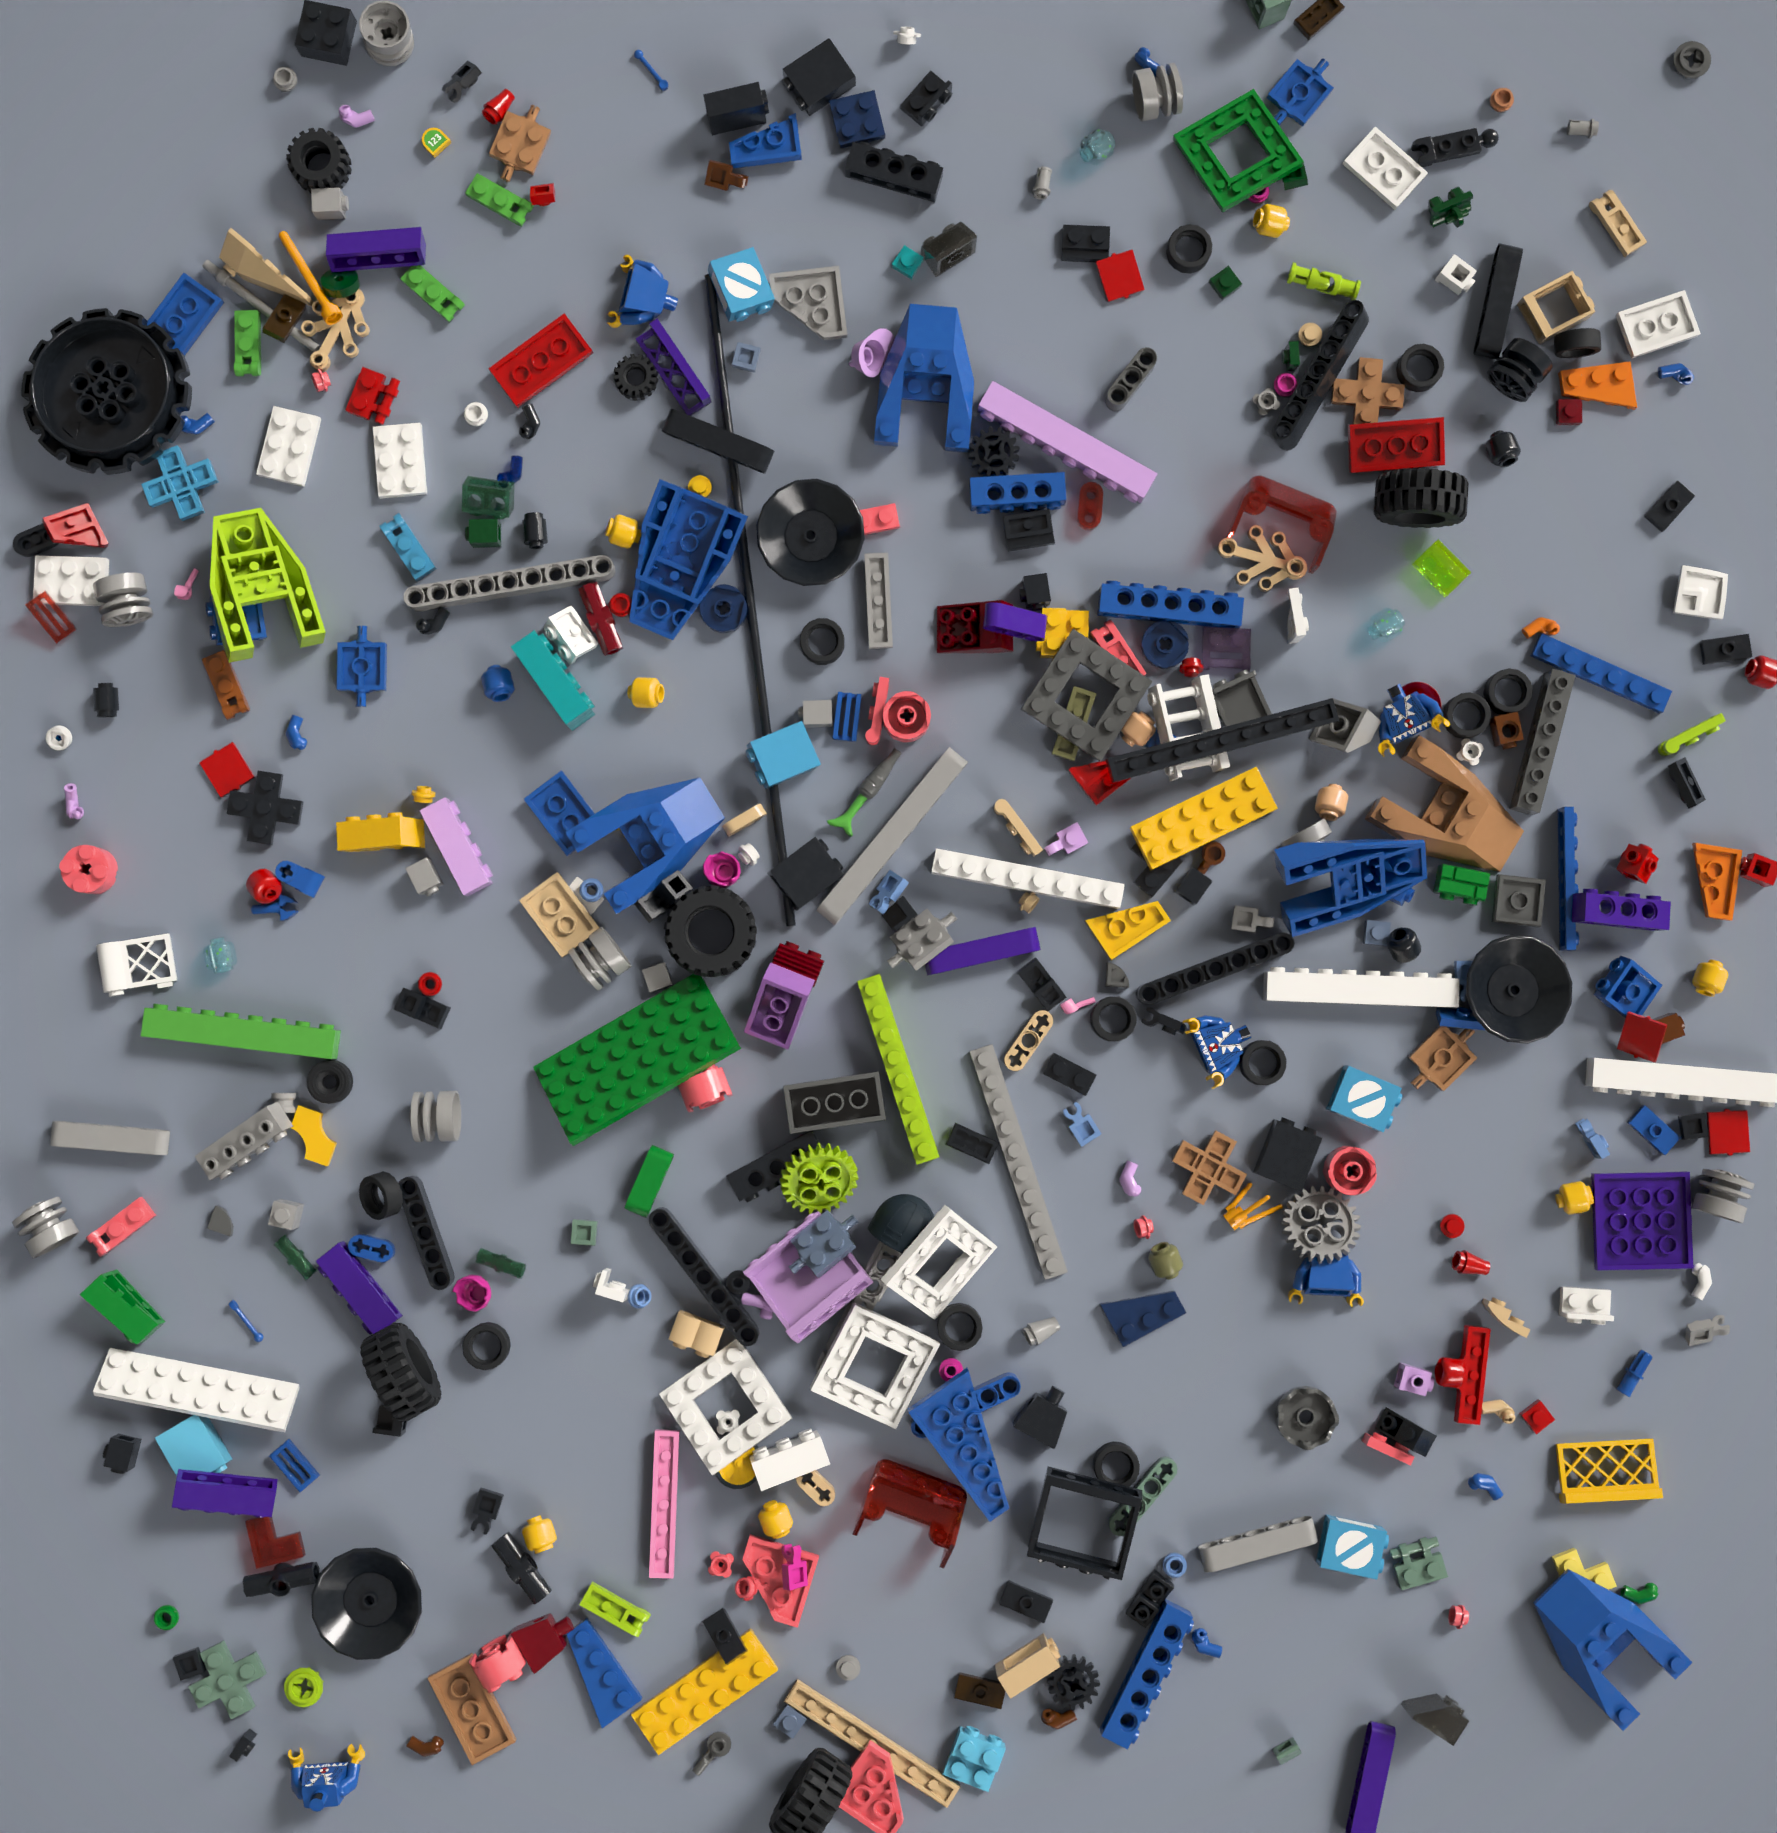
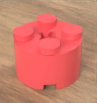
M911 691L899 692L886 703L883 710V724L891 738L900 742H913L924 736L929 728L931 719L930 707L918 694ZM904 712H908L909 716H913V718H910V722H905L904 719L900 718L903 717Z
M90 845L76 846L66 853L59 864L61 876L65 884L72 890L80 893L101 894L109 890L116 881L117 862L110 852L99 847Z
M714 1064L702 1071L703 1073L692 1076L687 1081L678 1085L688 1113L694 1112L692 1107L699 1106L701 1110L724 1101L723 1095L725 1094L729 1097L733 1095L722 1067L718 1068Z
M1341 1146L1334 1149L1327 1156L1324 1162L1323 1175L1327 1183L1334 1190L1346 1195H1359L1367 1192L1374 1185L1377 1178L1376 1164L1373 1157L1367 1151L1353 1146ZM1348 1166L1352 1167L1353 1175L1347 1174L1346 1168Z
M509 1634L508 1639L505 1635L493 1639L481 1647L483 1652L479 1656L474 1653L469 1659L470 1666L488 1693L496 1691L508 1679L509 1681H514L523 1674L521 1669L526 1664V1660L511 1634Z

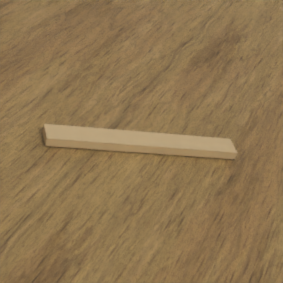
M799 1679L796 1680L785 1697V1703L860 1752H862L869 1740L889 1752L894 1774L944 1807L948 1808L960 1789V1784L943 1775V1773Z

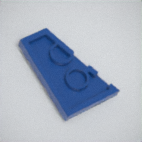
M796 113L788 116L789 119L780 123L776 121L770 124L769 128L758 133L754 131L729 142L733 169L802 160Z

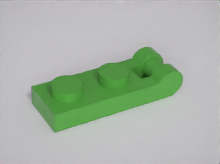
M478 173L465 192L467 197L521 227L526 221L525 216L528 212L531 213L534 207L528 200L520 198ZM515 205L519 207L517 212H512Z
M421 265L411 266L400 278L407 287L449 323L453 320V315L458 309L461 311L465 306L457 296L451 293ZM447 300L451 302L447 308L443 307Z
M258 310L234 311L235 376H244V374L260 376L261 313ZM252 359L251 364H245V360Z

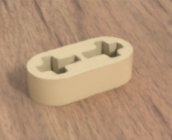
M758 804L731 819L722 827L729 837L758 821L767 813L763 806Z
M817 1470L810 1472L812 1473L811 1479L815 1483L814 1485L809 1481L802 1482L803 1476L796 1478L799 1487L818 1505L829 1506L834 1501V1487ZM819 1487L823 1491L828 1489L830 1498L824 1497L821 1500L819 1498L820 1492L816 1488Z

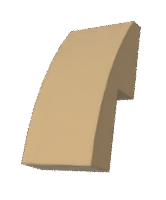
M1492 1297L1491 1301L1483 1298L1482 1304L1499 1323L1527 1338L1530 1329L1523 1326L1525 1321L1510 1316L1512 1310L1505 1308V1302Z

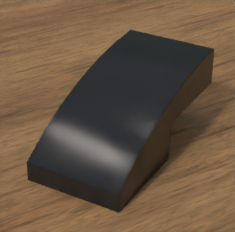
M1036 957L1017 971L1047 1011H1050L1067 998Z
M404 987L394 1007V1010L438 1029H442L451 1007Z

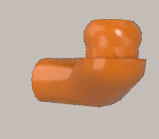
M1539 617L1524 627L1522 633L1528 639L1537 632L1554 636L1560 631V626L1554 620Z

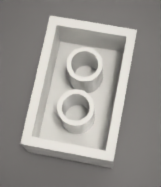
M806 1429L799 1432V1437L790 1440L789 1437L776 1441V1446L767 1449L766 1446L752 1451L753 1455L749 1456L761 1491L830 1465L822 1439L817 1430Z

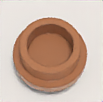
M1498 88L1490 96V105L1497 112L1509 110L1514 102L1513 94L1507 88Z

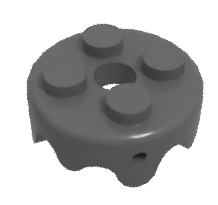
M1299 1386L1289 1390L1279 1400L1276 1407V1424L1282 1436L1291 1444L1305 1450H1313L1315 1447L1327 1443L1331 1439L1335 1427L1339 1424V1415L1333 1401L1324 1392L1315 1387ZM1304 1410H1309L1312 1413V1418L1307 1423H1302L1299 1419L1300 1413Z

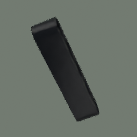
M1499 243L1496 248L1476 336L1474 355L1497 360L1501 354L1523 248Z
M670 409L661 430L671 437L763 474L766 473L775 452L767 446L675 409Z
M408 1176L399 1181L403 1198L402 1206L429 1284L436 1290H443L454 1282V1271L423 1182L417 1176ZM407 1181H412L415 1184V1191L412 1194L408 1193L405 1189ZM416 1203L423 1207V1214L421 1216H417L413 1212V1206ZM423 1226L431 1230V1237L429 1239L421 1235ZM431 1249H435L439 1253V1259L436 1262L429 1258V1251ZM438 1272L446 1274V1284H440L437 1281Z

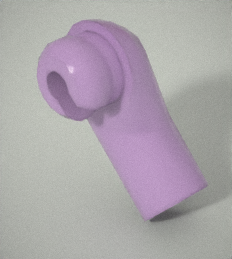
M342 105L339 108L341 120L352 127L357 128L375 121L371 110L358 114L351 110L349 105Z
M72 783L66 784L64 786L66 814L71 819H81L84 815V810L82 807H79L77 787Z
M1127 1160L1120 1176V1183L1128 1196L1136 1197L1141 1193V1187L1137 1185L1133 1177L1138 1165Z
M743 1293L741 1301L743 1305L758 1307L761 1309L759 1314L761 1318L772 1319L773 1310L763 1296Z

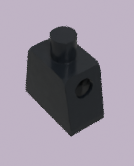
M1055 1386L1051 1387L1046 1397L1036 1392L1014 1419L1013 1426L1055 1449L1067 1415L1066 1408L1059 1405L1065 1392Z

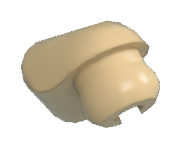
M1503 1400L1486 1401L1482 1404V1415L1495 1413L1506 1424H1511L1515 1421L1514 1410Z

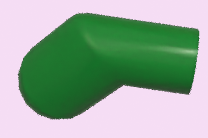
M1647 1583L1644 1585V1589L1640 1591L1624 1585L1620 1592L1622 1597L1637 1604L1654 1601L1659 1594L1657 1592L1658 1587L1654 1583Z

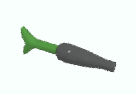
M894 748L889 756L862 782L859 787L860 794L847 811L835 819L827 820V823L843 828L846 834L852 837V818L867 799H873L879 792L902 753Z

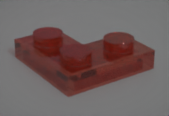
M255 1517L245 1521L256 1569L301 1558L306 1555L300 1531L277 1537L272 1517Z

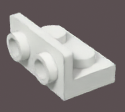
M572 605L549 617L543 626L547 638L554 642L560 656L569 665L598 645V642Z
M606 1268L602 1272L597 1273L593 1287L597 1288L595 1294L620 1302L628 1299L629 1289L625 1288L626 1284L613 1280L608 1283L612 1269Z
M1560 1286L1559 1315L1567 1318V1322L1582 1323V1319L1591 1320V1324L1606 1325V1321H1614V1316L1610 1315L1611 1290Z

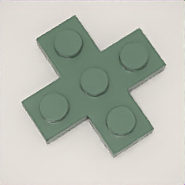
M224 1640L202 1651L200 1656L210 1675L188 1686L198 1708L221 1698L231 1720L253 1709L255 1703L246 1685L267 1673L257 1651L234 1662Z

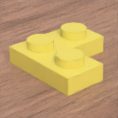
M1575 1548L1551 1556L1559 1577L1569 1569L1608 1590L1617 1587L1609 1565L1606 1562L1584 1570Z

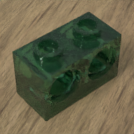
M467 476L462 484V512H469V514L474 516L492 515L496 519L509 518L514 510L515 482ZM472 494L478 495L481 501L475 500ZM495 498H501L505 504L498 503Z

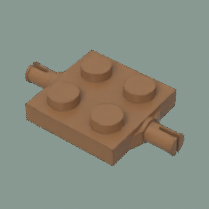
M535 105L530 106L527 117L518 116L507 111L490 149L489 156L501 161L505 165L500 178L504 181L506 179V182H510L514 170L534 175L551 135L550 129L539 125L535 121L540 111V108L535 107Z
M1439 1025L1408 1056L1420 1072L1410 1083L1415 1085L1414 1087L1418 1090L1428 1080L1433 1082L1441 1091H1445L1477 1059L1466 1043L1475 1031L1465 1028L1457 1035L1447 1027Z

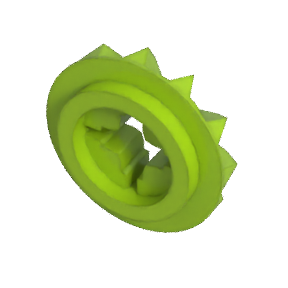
M299 1667L286 1678L284 1692L287 1699L293 1705L308 1707L315 1704L321 1697L324 1681L319 1676V1672H315L311 1667ZM307 1678V1686L312 1689H307L302 1696V1687L298 1685L302 1684Z

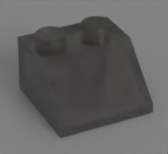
M961 221L956 225L954 223L949 224L942 230L943 233L937 237L930 236L922 243L921 255L935 277L968 258L976 251L977 235Z
M1436 1693L1403 1700L1401 1704L1413 1720L1453 1746L1469 1723V1720L1464 1715L1465 1710L1448 1695L1443 1698Z

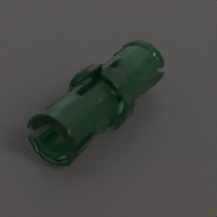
M287 1235L282 1236L278 1242H275L274 1246L286 1257L288 1265H293L304 1277L305 1281L313 1273L317 1272V1269L304 1256L305 1252L302 1249L298 1250Z
M484 1248L479 1250L476 1257V1263L493 1268L497 1273H507L519 1279L523 1277L526 1270V1264L507 1258L505 1254H495Z

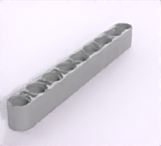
M605 555L412 586L405 590L403 599L412 610L421 612L439 609V607L445 608L607 581L614 577L615 566L612 560ZM602 563L609 564V570L605 573L598 572V567ZM577 568H586L583 576L576 577L574 575ZM555 571L562 572V577L558 581L551 580V575ZM531 575H538L539 580L536 584H528V579ZM508 579H515V585L512 588H505V582ZM484 583H492V588L489 592L481 591ZM467 586L469 588L465 596H458V590L461 587ZM444 590V598L435 600L436 592ZM415 594H421V601L417 604H412V597Z
M949 747L816 911L835 926L960 774L968 761Z

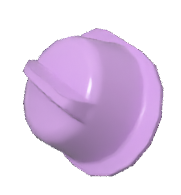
M879 328L864 340L857 342L852 348L849 366L855 367V369L863 372L867 377L878 375L882 371L895 340L893 334L887 329Z

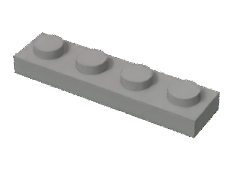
M888 553L864 554L869 649L893 648Z

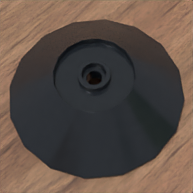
M820 479L795 480L777 489L763 505L756 525L757 545L767 566L783 580L802 586L825 585L845 575L858 560L865 540L863 516L854 499L838 485ZM812 532L815 534V538L810 540L806 537L807 534Z
M1510 934L1492 940L1475 955L1467 973L1466 996L1473 1016L1488 1033L1506 1042L1528 1044L1548 1037L1563 1024L1572 1004V980L1565 961L1552 946L1533 936ZM1512 986L1516 988L1515 995L1510 991Z
M354 1548L335 1557L320 1572L311 1594L312 1619L320 1637L337 1653L356 1660L380 1659L399 1650L414 1634L422 1614L421 1589L413 1570L397 1555L379 1548ZM367 1596H372L374 1603H369Z

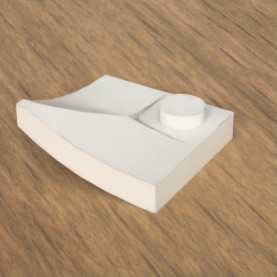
M1682 565L1673 613L1722 620L1726 603L1728 574Z
M1299 588L1288 589L1287 592L1291 604L1287 623L1288 644L1298 643L1306 635V631L1309 630L1307 617H1303L1301 606L1303 597L1299 593Z

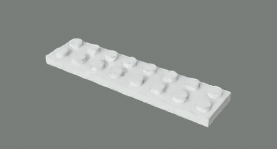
M110 1348L93 1393L94 1396L285 1433L300 1387L299 1384Z

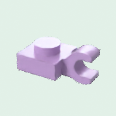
M1078 822L1057 832L1058 841L1051 843L1044 849L1048 856L1064 849L1067 855L1088 844V841Z

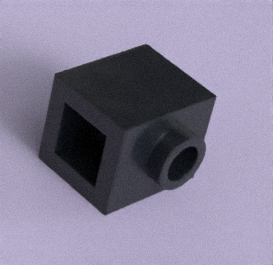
M1047 573L1023 576V588H1019L1021 603L1025 602L1026 609L1032 608V611H1040L1042 608L1050 605L1051 597Z
M119 1433L111 1437L109 1444L105 1446L103 1451V1458L105 1459L103 1466L111 1468V1472L124 1474L133 1469L142 1439Z

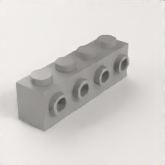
M278 1102L268 1105L195 1155V1158L209 1180L217 1177L222 1180L234 1173L232 1168L235 1166L242 1167L252 1160L250 1156L254 1153L259 1155L269 1149L268 1144L274 1140L276 1143L288 1135L286 1131L292 1128L293 1125Z

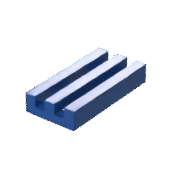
M838 692L833 740L857 741L862 694ZM842 698H846L843 735H838ZM855 699L856 706L853 723L852 736H847L851 700Z
M290 1439L269 1455L299 1492H302L320 1476ZM286 1447L298 1460V1462L304 1467V1469L309 1473L311 1477H309L304 1472V1470L299 1466V1464L293 1459V1457L285 1449ZM279 1453L283 1455L292 1468L305 1481L303 1484L278 1456Z

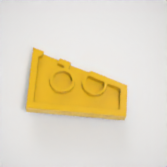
M1158 901L1085 920L1110 960L1171 921Z

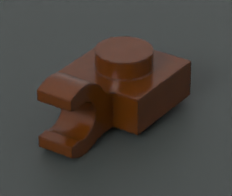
M710 160L704 185L725 191L729 190L730 185L745 188L749 176L732 173V165Z

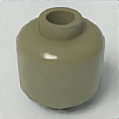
M1161 1242L1151 1248L1148 1260L1154 1274L1159 1278H1166L1167 1280L1177 1277L1183 1267V1260L1177 1247L1168 1242Z

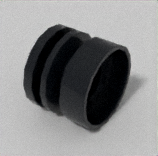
M1514 338L1502 352V357H1499L1487 371V377L1491 384L1505 396L1518 402H1526L1537 389V383H1541L1553 367L1550 358L1538 346L1528 340Z

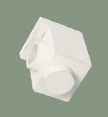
M1454 254L1435 281L1438 283L1440 281L1459 295L1462 290L1467 292L1473 285L1475 280L1472 277L1477 270Z

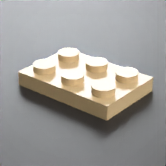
M556 872L519 900L562 958L569 954L570 949L573 947L576 949L579 946L578 943H584L589 939L590 934L600 928L559 872Z

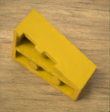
M396 812L388 813L386 818H381V815H366L367 819L360 820V817L354 816L345 817L346 821L336 822L337 851L361 852L379 851L380 849L389 848L397 850L403 849V847L425 848L423 819L402 817V813Z

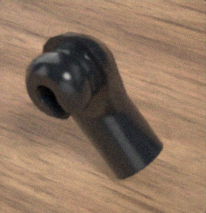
M532 403L522 407L527 420L519 428V434L526 439L533 438L540 426L539 417Z
M439 607L433 619L424 620L422 618L417 621V630L425 635L441 631L450 612Z

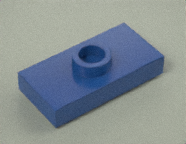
M1437 1007L1435 1015L1440 1026L1485 1030L1473 1016L1472 1011L1467 1008Z
M1642 1105L1627 1122L1662 1155H1666L1681 1138L1646 1105Z

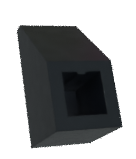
M1387 1407L1375 1427L1378 1431L1424 1457L1427 1456L1437 1435Z

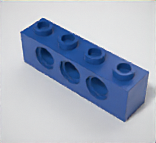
M1065 472L971 477L969 480L971 511H976L977 514L990 513V510L998 509L1002 513L1013 512L1015 508H1023L1024 511H1035L1037 507H1047L1050 510L1060 509L1066 503ZM1043 488L1047 491L1048 495L1038 497L1035 494V490ZM1019 489L1023 492L1024 496L1016 499L1012 496L1011 492ZM990 491H997L1000 494V498L998 500H991L987 494Z

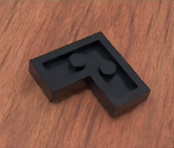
M1136 842L1131 850L1146 862ZM1178 857L1153 870H1150L1149 866H1147L1133 883L1152 898L1183 860Z

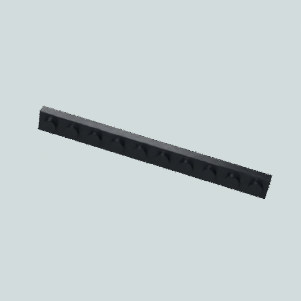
M1330 698L1107 758L1106 763L1111 781L1114 783L1336 723L1339 721L1334 700Z

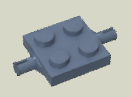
M827 1210L793 1237L790 1241L797 1249L800 1258L789 1265L791 1271L796 1274L806 1265L820 1278L857 1248L851 1241L848 1233L849 1229L859 1223L855 1216L852 1214L841 1223Z

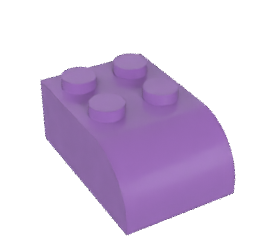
M770 962L759 987L744 1033L788 1050L815 980Z

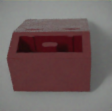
M1003 600L937 606V653L1013 652V636L983 629L986 603L995 602L1013 606V604Z

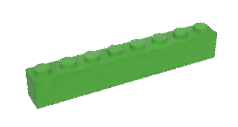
M154 1003L153 1008H144L141 1036L326 1059H337L341 1030H334V1025L320 1023L319 1028L310 1027L311 1022L296 1021L295 1025L286 1024L287 1019L272 1018V1022L263 1021V1016L248 1015V1019H241L238 1013L225 1012L224 1016H216V1011L201 1009L200 1013H191L192 1008L177 1006V1011L168 1010V1005Z

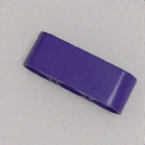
M989 602L985 604L983 629L1029 641L1045 640L1047 616L1045 614L1002 603Z

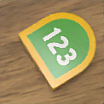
M429 128L422 135V143L425 149L434 158L452 143L438 128Z

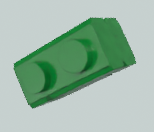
M1447 864L1438 865L1433 893L1440 894L1439 898L1443 900L1454 901V897L1463 899L1464 904L1477 906L1478 902L1486 900L1490 873Z

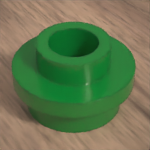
M171 1605L161 1606L154 1614V1622L162 1630L172 1629L179 1621V1613ZM164 1613H168L171 1616L170 1621L164 1619Z

